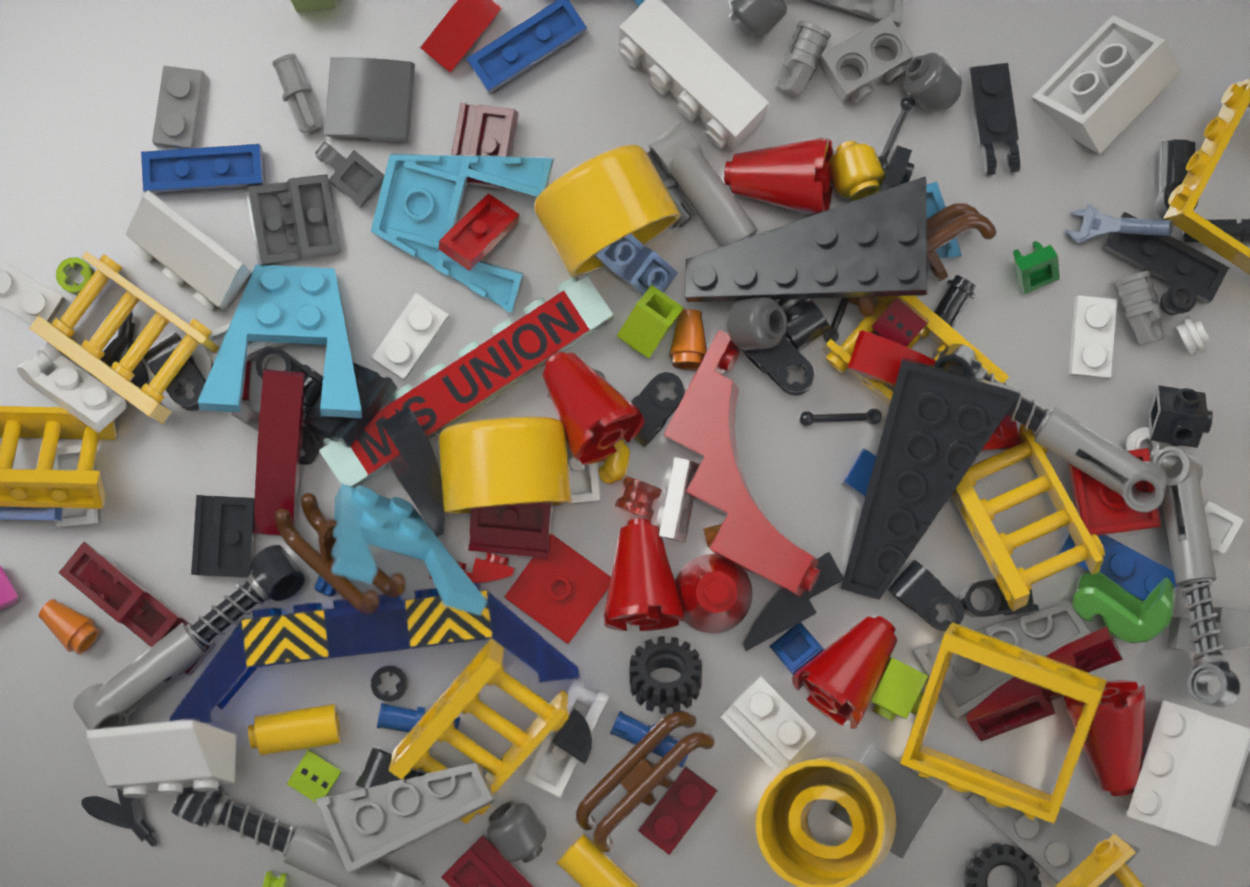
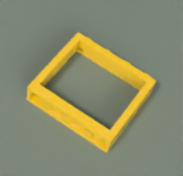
M1250 79L1233 83L1223 94L1221 99L1223 106L1218 116L1207 125L1204 131L1205 140L1200 150L1195 152L1186 165L1188 173L1182 184L1176 187L1168 200L1170 207L1164 219L1172 220L1173 225L1250 275V248L1193 211L1246 108H1250Z
M952 622L942 639L900 764L919 771L918 776L930 778L932 776L945 781L950 788L958 792L967 793L971 791L984 796L985 800L994 806L1002 808L1009 806L1022 811L1031 820L1037 817L1054 824L1107 680ZM954 653L1085 702L1052 795L923 745Z

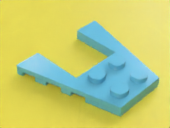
M390 154L371 232L410 255L424 260L446 276L449 275L468 286L470 290L501 305L506 311L513 312L521 287L523 272L481 260L469 271L438 250L439 240L457 222L468 177L538 197L548 185L555 158Z
M255 265L198 399L200 411H241L250 341L327 345L320 404L321 416L362 418L335 268Z
M344 484L340 486L335 496L334 520H337L333 537L337 538L336 544L333 547V558H336L332 567L334 574L371 584L378 569L367 545L370 544L424 560L445 606L477 615L482 613L487 600L408 501L399 497L390 499L377 495L373 490L364 486H358L357 488Z

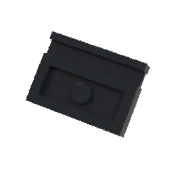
M354 362L353 368L362 418L321 416L320 399L303 420L310 431L332 441H340L348 448L351 447L397 389V386L390 377H381L378 372Z
M196 495L191 575L249 577L251 574L250 564L253 560L255 498Z

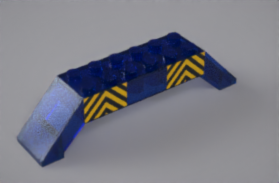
M473 583L487 600V604L480 615L445 606L437 588L415 590V598L402 600V596L392 598L385 594H380L379 608L371 615L362 614L345 599L333 600L334 608L323 610L322 603L317 602L292 605L293 613L282 614V608L276 607L252 610L253 618L242 619L169 719L170 722L196 720L202 723L224 720L223 709L258 667L488 639L495 640L538 673L539 683L575 679L581 676L580 668L575 662L491 591L481 590V584Z

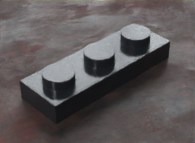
M1124 211L1119 218L1136 217ZM1111 233L1104 246L1105 250L1145 271L1149 270L1150 274L1171 285L1177 282H1185L1195 289L1197 299L1207 304L1212 302L1230 268L1172 236Z

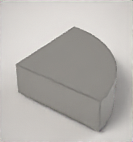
M241 403V411L232 412L231 415L258 431L259 413Z

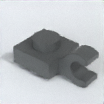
M324 141L315 152L316 158L335 172L330 177L329 183L359 207L384 179V174L355 150L345 158Z

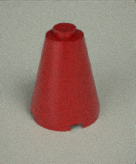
M816 138L736 153L732 161H727L725 164V185H731V191L734 194L804 214L815 215L830 209L833 187H829V160L834 155L833 142L826 138Z
M558 352L546 361V368L542 376L559 421L564 425L571 453L577 461L579 460L583 465L602 461L617 452L614 447L617 442L625 438L627 443H629L639 433L645 421L640 410L579 356L572 352Z
M631 519L627 521V526L620 528L604 611V626L609 629L627 631V624L639 626V631H656L676 627L679 625V620L684 621V610L663 538L659 536L660 528L657 525L651 524L650 519Z
M706 554L692 559L681 569L675 580L684 610V622L697 631L712 634L728 631L737 626L750 609L753 593L748 574L743 568L716 554Z
M866 616L799 669L792 677L794 687L799 691L804 686L810 693L806 700L823 715L842 726L848 720L850 721V728L856 729L864 717L898 642L894 634L896 631L895 627L881 616H876L875 618Z
M1132 680L1106 682L1083 745V749L1101 789L1110 791L1112 796L1132 794L1142 768L1146 690L1144 685L1138 688V683ZM1065 696V708L1076 730L1085 702Z

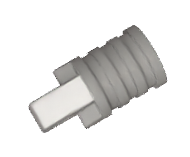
M799 21L797 29L792 36L793 39L788 45L787 52L784 54L782 69L776 87L788 94L801 95L808 80L811 79L818 67L817 64L820 61L821 54L825 51L826 43L829 41L831 33L815 24Z
M1149 270L1115 280L1119 296L1122 299V306L1126 312L1125 317L1130 327L1133 328L1139 345H1145L1164 338L1161 323V307L1156 298L1157 294L1154 291V284L1151 281Z

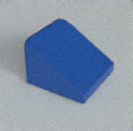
M865 448L861 449L841 484L865 498L876 456Z
M801 622L769 646L792 676L824 650Z

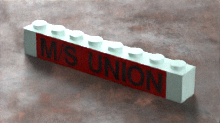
M586 275L580 280L577 276L567 279L556 288L559 294L548 301H545L543 297L535 300L524 308L525 316L514 323L510 319L503 321L490 331L493 337L479 345L477 340L466 345L457 352L458 360L447 367L444 362L434 366L424 374L426 380L415 388L408 384L390 396L393 402L378 411L350 448L340 441L335 442L325 438L323 441L326 446L320 449L319 452L340 484L357 488L390 466L388 462L401 455L387 434L382 422L407 406L411 408L428 440H431L446 427L460 421L545 365L546 361L554 354L565 352L613 320V313L589 277Z

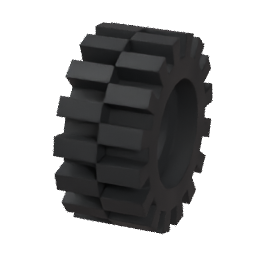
M665 636L658 637V644H654L652 639L645 641V649L639 645L635 649V656H631L629 666L630 691L632 696L636 695V702L640 706L646 702V710L653 712L655 706L660 707L659 714H667V707H672L673 713L680 712L681 704L686 709L692 705V698L697 700L702 686L701 659L699 660L697 650L691 651V644L686 641L679 646V638L676 637L671 638V643H665ZM660 668H671L678 671L681 677L672 682H660L653 679L650 674Z
M995 843L991 844V847L987 848L984 846L979 849L980 853L971 857L969 860L971 864L969 868L966 867L964 873L967 875V881H964L965 887H988L989 873L997 866L1006 865L1011 867L1017 875L1018 882L1016 887H1041V881L1038 878L1040 871L1033 863L1034 860L1021 849L1009 844L1001 845Z

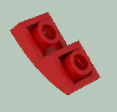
M457 0L420 48L451 73L503 7L495 0Z
M860 330L847 368L874 382L886 383L895 387L903 358L934 366L936 360L889 339Z
M486 553L485 560L475 558L472 573L465 571L466 563L456 561L473 584L504 580L513 577L516 568L508 566L510 558L492 553Z

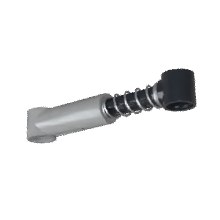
M679 122L648 144L650 151L653 152L660 166L668 176L675 179L681 191L722 247L757 235L755 234L758 231L757 227L703 155L697 140L682 122ZM812 299L775 300L785 312L787 318V328L784 334L798 351H801L831 329L826 317Z
M963 344L947 346L940 353L934 364L936 367L947 369L946 363L955 361L963 366L965 375L1009 386L1008 382L1001 383L996 380L994 373L988 375L986 368L984 369L981 366L982 363L978 361L975 352L969 346ZM1022 392L1007 412V415L1011 417V422L1016 420L1025 426V431L1029 429L1034 431V441L1123 496L1126 504L1133 510L1149 512L1155 510L1162 503L1167 485V476L1158 464L1138 459L1056 407L1053 410L1039 407L1036 405V399L1030 401L1022 396ZM1141 480L1151 482L1155 490L1152 492L1139 491L1135 483Z
M1166 447L1159 450L1152 462L1158 464L1167 476V485L1162 505L1175 583L1177 586L1185 589L1182 593V596L1187 599L1188 604L1185 613L1190 616V623L1187 627L1193 634L1190 644L1195 647L1196 655L1193 658L1195 665L1192 667L1188 677L1187 688L1193 699L1199 703L1214 707H1226L1237 699L1240 693V682L1237 675L1230 670L1229 663L1225 659L1226 657L1220 651L1224 646L1219 645L1218 633L1221 630L1216 627L1215 617L1218 614L1214 613L1212 600L1216 598L1211 597L1210 586L1217 578L1200 485L1203 467L1196 456L1177 447ZM1182 460L1183 470L1178 477L1173 478L1171 475L1172 467L1176 462ZM1217 675L1220 680V688L1215 695L1211 696L1208 691V683L1213 676Z
M272 545L261 550L251 561V574L249 577H246V583L243 586L237 585L238 590L230 596L224 595L225 600L216 607L211 605L212 610L204 617L198 615L199 620L192 626L187 624L185 626L181 623L107 683L95 684L83 690L76 697L73 707L86 728L94 730L126 726L130 714L207 654L205 645L211 646L212 639L218 634L225 635V629L231 624L238 625V619L244 614L250 615L251 608L256 604L263 605L264 601H268L270 598L274 601H283L295 595L302 588L305 576L284 547Z
M219 785L218 790L212 792L195 791L193 787L183 788V793L178 794L171 809L174 815L201 827H208L209 824L215 826L223 825L227 832L234 830L240 833L241 838L249 837L254 839L256 845L262 843L269 846L271 852L278 850L283 853V858L285 857L284 863L337 887H424L426 883L422 878L395 866H388L379 861L353 874L347 873L332 839L304 826H300L299 829L293 831V826L288 829L278 824V819L273 822L264 818L263 813L258 815L249 811V806L242 808L234 804V799L230 800L228 796L225 797L224 789Z

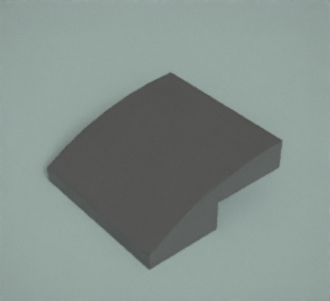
M331 57L324 135L330 138H368L372 141H409L415 63L377 58Z
M328 174L289 178L287 182L249 186L246 188L258 265L289 263L335 254L341 251Z
M872 745L861 764L872 770L882 780L892 797L896 812V833L890 852L904 859L945 791L924 777L918 776L916 772L901 765L900 762ZM837 802L830 814L853 828L846 808Z

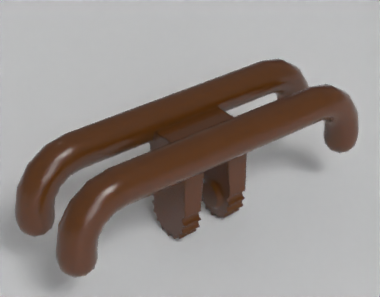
M954 203L927 218V263L934 277L940 282L948 277V273L936 252L937 249L969 229L978 230L981 236L987 240L993 239L996 236L997 232L994 224L988 217L981 215L970 204ZM872 297L848 298L852 305L858 306L862 316L871 317L875 313Z
M305 493L301 498V506L307 521L318 533L320 553L298 533L289 511L279 509L275 513V522L286 544L356 610L367 615L376 612L379 608L380 600L375 590H367L363 594L347 577L332 572V567L336 561V558H333V547L336 544L337 538L333 537L337 521L334 519L327 521L318 507L315 495ZM376 565L378 571L371 583L388 597H400L405 592V577L401 573H394L389 577Z
M680 710V712H672L662 718L578 805L576 810L577 824L584 830H592L596 826V820L592 816L593 811L620 783L628 792L599 822L593 833V843L601 852H610L614 843L610 838L611 833L641 802L651 806L657 800L652 791L658 785L668 789L674 783L669 774L688 754L697 748L711 749L715 745V739L710 733L698 731L685 736L677 742L657 764L646 759L674 729L681 726L685 728L694 727L697 719L693 713Z

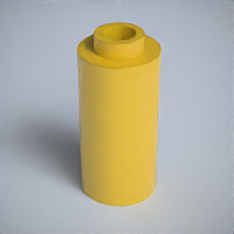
M334 703L255 716L254 724L248 725L251 749L258 748L260 756L340 744L341 727L337 706Z
M584 833L556 862L581 887H640L604 852H601Z

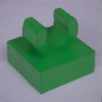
M1038 241L1032 242L1033 253L1022 256L1018 249L1013 251L1017 284L1024 295L1060 280L1058 255L1051 245L1043 248L1042 244Z

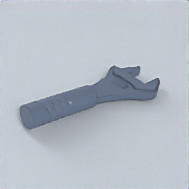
M1087 204L1086 209H1078L1070 213L1074 217L1084 218L1080 232L1065 231L1069 237L1079 244L1111 233L1171 236L1173 233V221L1114 218L1102 214L1093 205Z

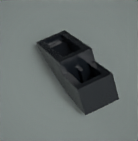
M407 406L382 422L387 434L401 454L388 463L438 538L444 534L445 522L439 466L425 432L411 408Z
M830 552L817 558L819 563L816 568L820 570V574L810 592L804 590L800 598L779 588L770 597L752 621L740 643L744 651L750 650L817 614L810 598L844 581Z

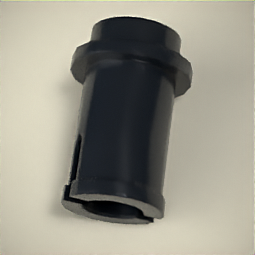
M955 275L953 280L947 281L949 287L934 311L952 328H954L955 322L969 298L974 299L976 296L973 293L976 285L959 275Z
M1185 282L1172 284L1160 298L1161 310L1173 316L1177 315V313L1184 314L1189 312L1197 302L1195 289ZM1175 296L1179 299L1180 304L1176 301Z

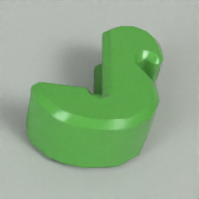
M1100 571L1093 575L1091 572H1087L1078 579L1072 605L1077 615L1085 621L1092 622L1095 615H1101L1105 626L1108 627L1110 633L1117 639L1131 644L1149 642L1163 633L1170 624L1176 602V592L1173 583L1168 577H1165L1142 602Z

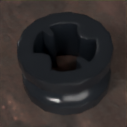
M396 666L379 668L371 679L373 694L384 702L400 699L408 688L406 674ZM386 672H390V677H393L394 674L399 677L400 682L395 685L398 692L394 695H389V690L384 694L379 688V685L383 683L381 676Z

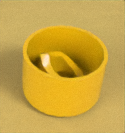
M633 144L611 149L578 165L548 185L538 195L534 203L535 213L571 277L580 276L603 267L604 265L593 255L631 233L644 245L672 226L681 216L647 152L642 147Z
M549 417L488 419L448 426L441 431L439 435V453L444 513L470 514L471 508L516 503L553 502V506L572 503L567 440L564 425L558 419Z
M820 757L786 768L766 787L756 813V834L763 856L780 877L797 887H846L873 872L886 858L896 833L895 807L885 784L865 765L844 757ZM818 799L836 801L846 808L853 828L851 836L845 843L838 846H828L819 842L811 834L808 827V814L811 806Z

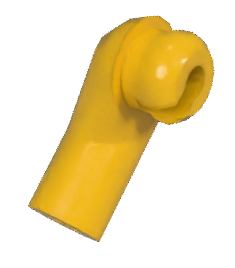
M623 439L614 445L617 452L606 458L604 465L598 469L599 478L606 484H613L616 480H622L627 473L630 450Z

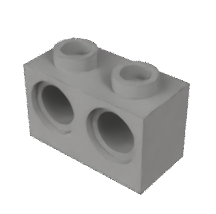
M888 16L821 54L818 64L840 102L843 103L852 98L854 103L872 94L875 91L873 85L886 79L888 83H891L904 76L906 67L912 60L913 54L893 20ZM878 46H887L893 51L894 59L882 61L877 58L874 49ZM845 65H853L860 71L861 78L849 81L842 76L840 68Z

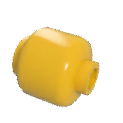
M847 141L839 145L835 149V154L830 158L829 163L830 176L840 197L855 201L880 192V186L885 179V173L874 148L865 143L857 144L856 141Z

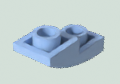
M631 233L593 255L642 296L651 285L664 292L678 274L655 251L645 247Z

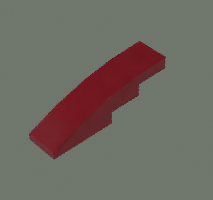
M264 369L254 501V533L281 536L275 522V513L279 509L289 511L296 528L300 451L303 445L305 373Z
M86 542L80 545L58 572L115 621L125 625L150 647L154 646L181 623L185 626L187 624L192 626L190 622ZM212 641L211 646L205 645L207 654L184 673L192 675L216 644Z
M1107 626L1074 640L1045 656L1087 673L1123 660L1119 646ZM1014 676L966 715V719L982 742L1056 714L1052 701L1066 695Z

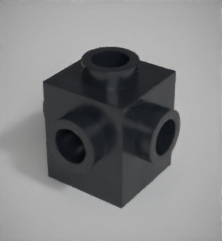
M1158 385L1148 414L1150 440L1169 443L1174 446L1198 448L1203 433H1209L1213 420L1212 410L1207 409L1206 393L1189 388L1179 389Z

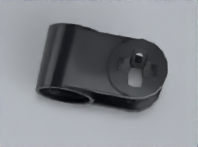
M177 333L149 349L143 357L155 376L182 339ZM192 354L166 388V391L170 398L183 409L198 411L200 410L198 399L206 380L195 364ZM189 383L194 386L192 390L195 396L191 399L185 396L187 393L185 386Z
M785 334L780 343L773 348L741 349L745 356L762 373L768 375L786 394L800 396L811 388L814 378L813 366L794 347ZM790 368L795 372L800 368L804 370L803 381L805 383L802 385L797 381L792 384L788 383L789 372L787 370Z
M279 348L263 350L256 360V371L261 379H263V372L267 361L275 356L282 357L285 360V371L305 373L304 393L306 391L307 393L304 395V413L308 415L322 394L323 376L308 365H303L284 350Z
M668 372L656 375L642 392L631 400V403L640 410L645 419L643 427L633 438L644 448L664 427L667 419L677 409L684 396L683 382L677 375ZM670 382L674 383L675 387L673 390L676 398L671 400L666 397L663 401L659 400L660 391L657 386L660 383L666 386Z
M913 560L888 588V591L912 612H916L936 630L946 631L952 622L960 625L964 618L963 604L916 560ZM950 603L953 606L950 613L954 619L951 622L949 620L938 622L936 617L939 612L935 608L936 605L945 606Z
M995 579L966 584L958 595L959 601L963 604L964 614L970 617L979 618L1001 614L1007 616L1039 610L1038 604L1034 603L1031 589L1029 590L1030 595L1027 605L1012 612ZM977 588L983 590L988 597V603L981 611L975 609L971 603L972 592Z

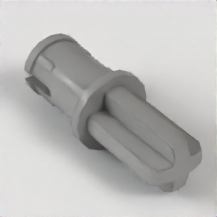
M287 54L275 59L272 65L277 72L284 91L282 99L288 102L299 131L301 133H309L318 129L321 126V122L310 96L312 88L305 83L296 55Z

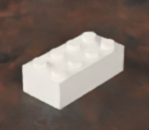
M645 0L619 26V46L622 48L619 53L624 60L633 68H637L640 65L650 75L648 78L650 84L662 95L668 92L679 102L676 107L680 113L691 122L697 119L707 129L705 132L706 137L719 149L725 146L730 152H733L764 120L769 102L661 0Z

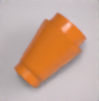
M683 309L677 319L669 357L673 359L672 366L677 369L697 370L707 352L702 312L695 309Z
M55 599L49 600L39 612L38 617L68 652L74 651L78 655L83 654L94 644L99 636L100 630L95 627L93 619L59 603Z

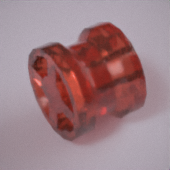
M625 476L623 481L625 490L623 496L617 498L615 507L651 520L654 514L652 509L653 502L660 497L662 489Z

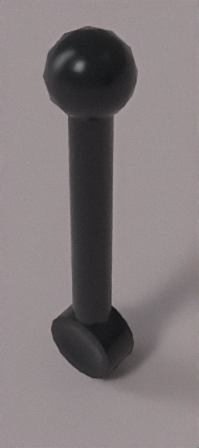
M904 97L900 101L901 111L880 156H878L884 171L888 167L887 158L908 112L915 108V101L911 97Z
M848 298L841 299L830 326L831 329L823 334L825 342H828L830 339L837 342L839 338L837 330L848 305Z
M875 408L868 410L866 413L813 414L810 411H803L799 416V421L803 426H811L814 422L867 421L869 424L874 425L882 419L881 412Z

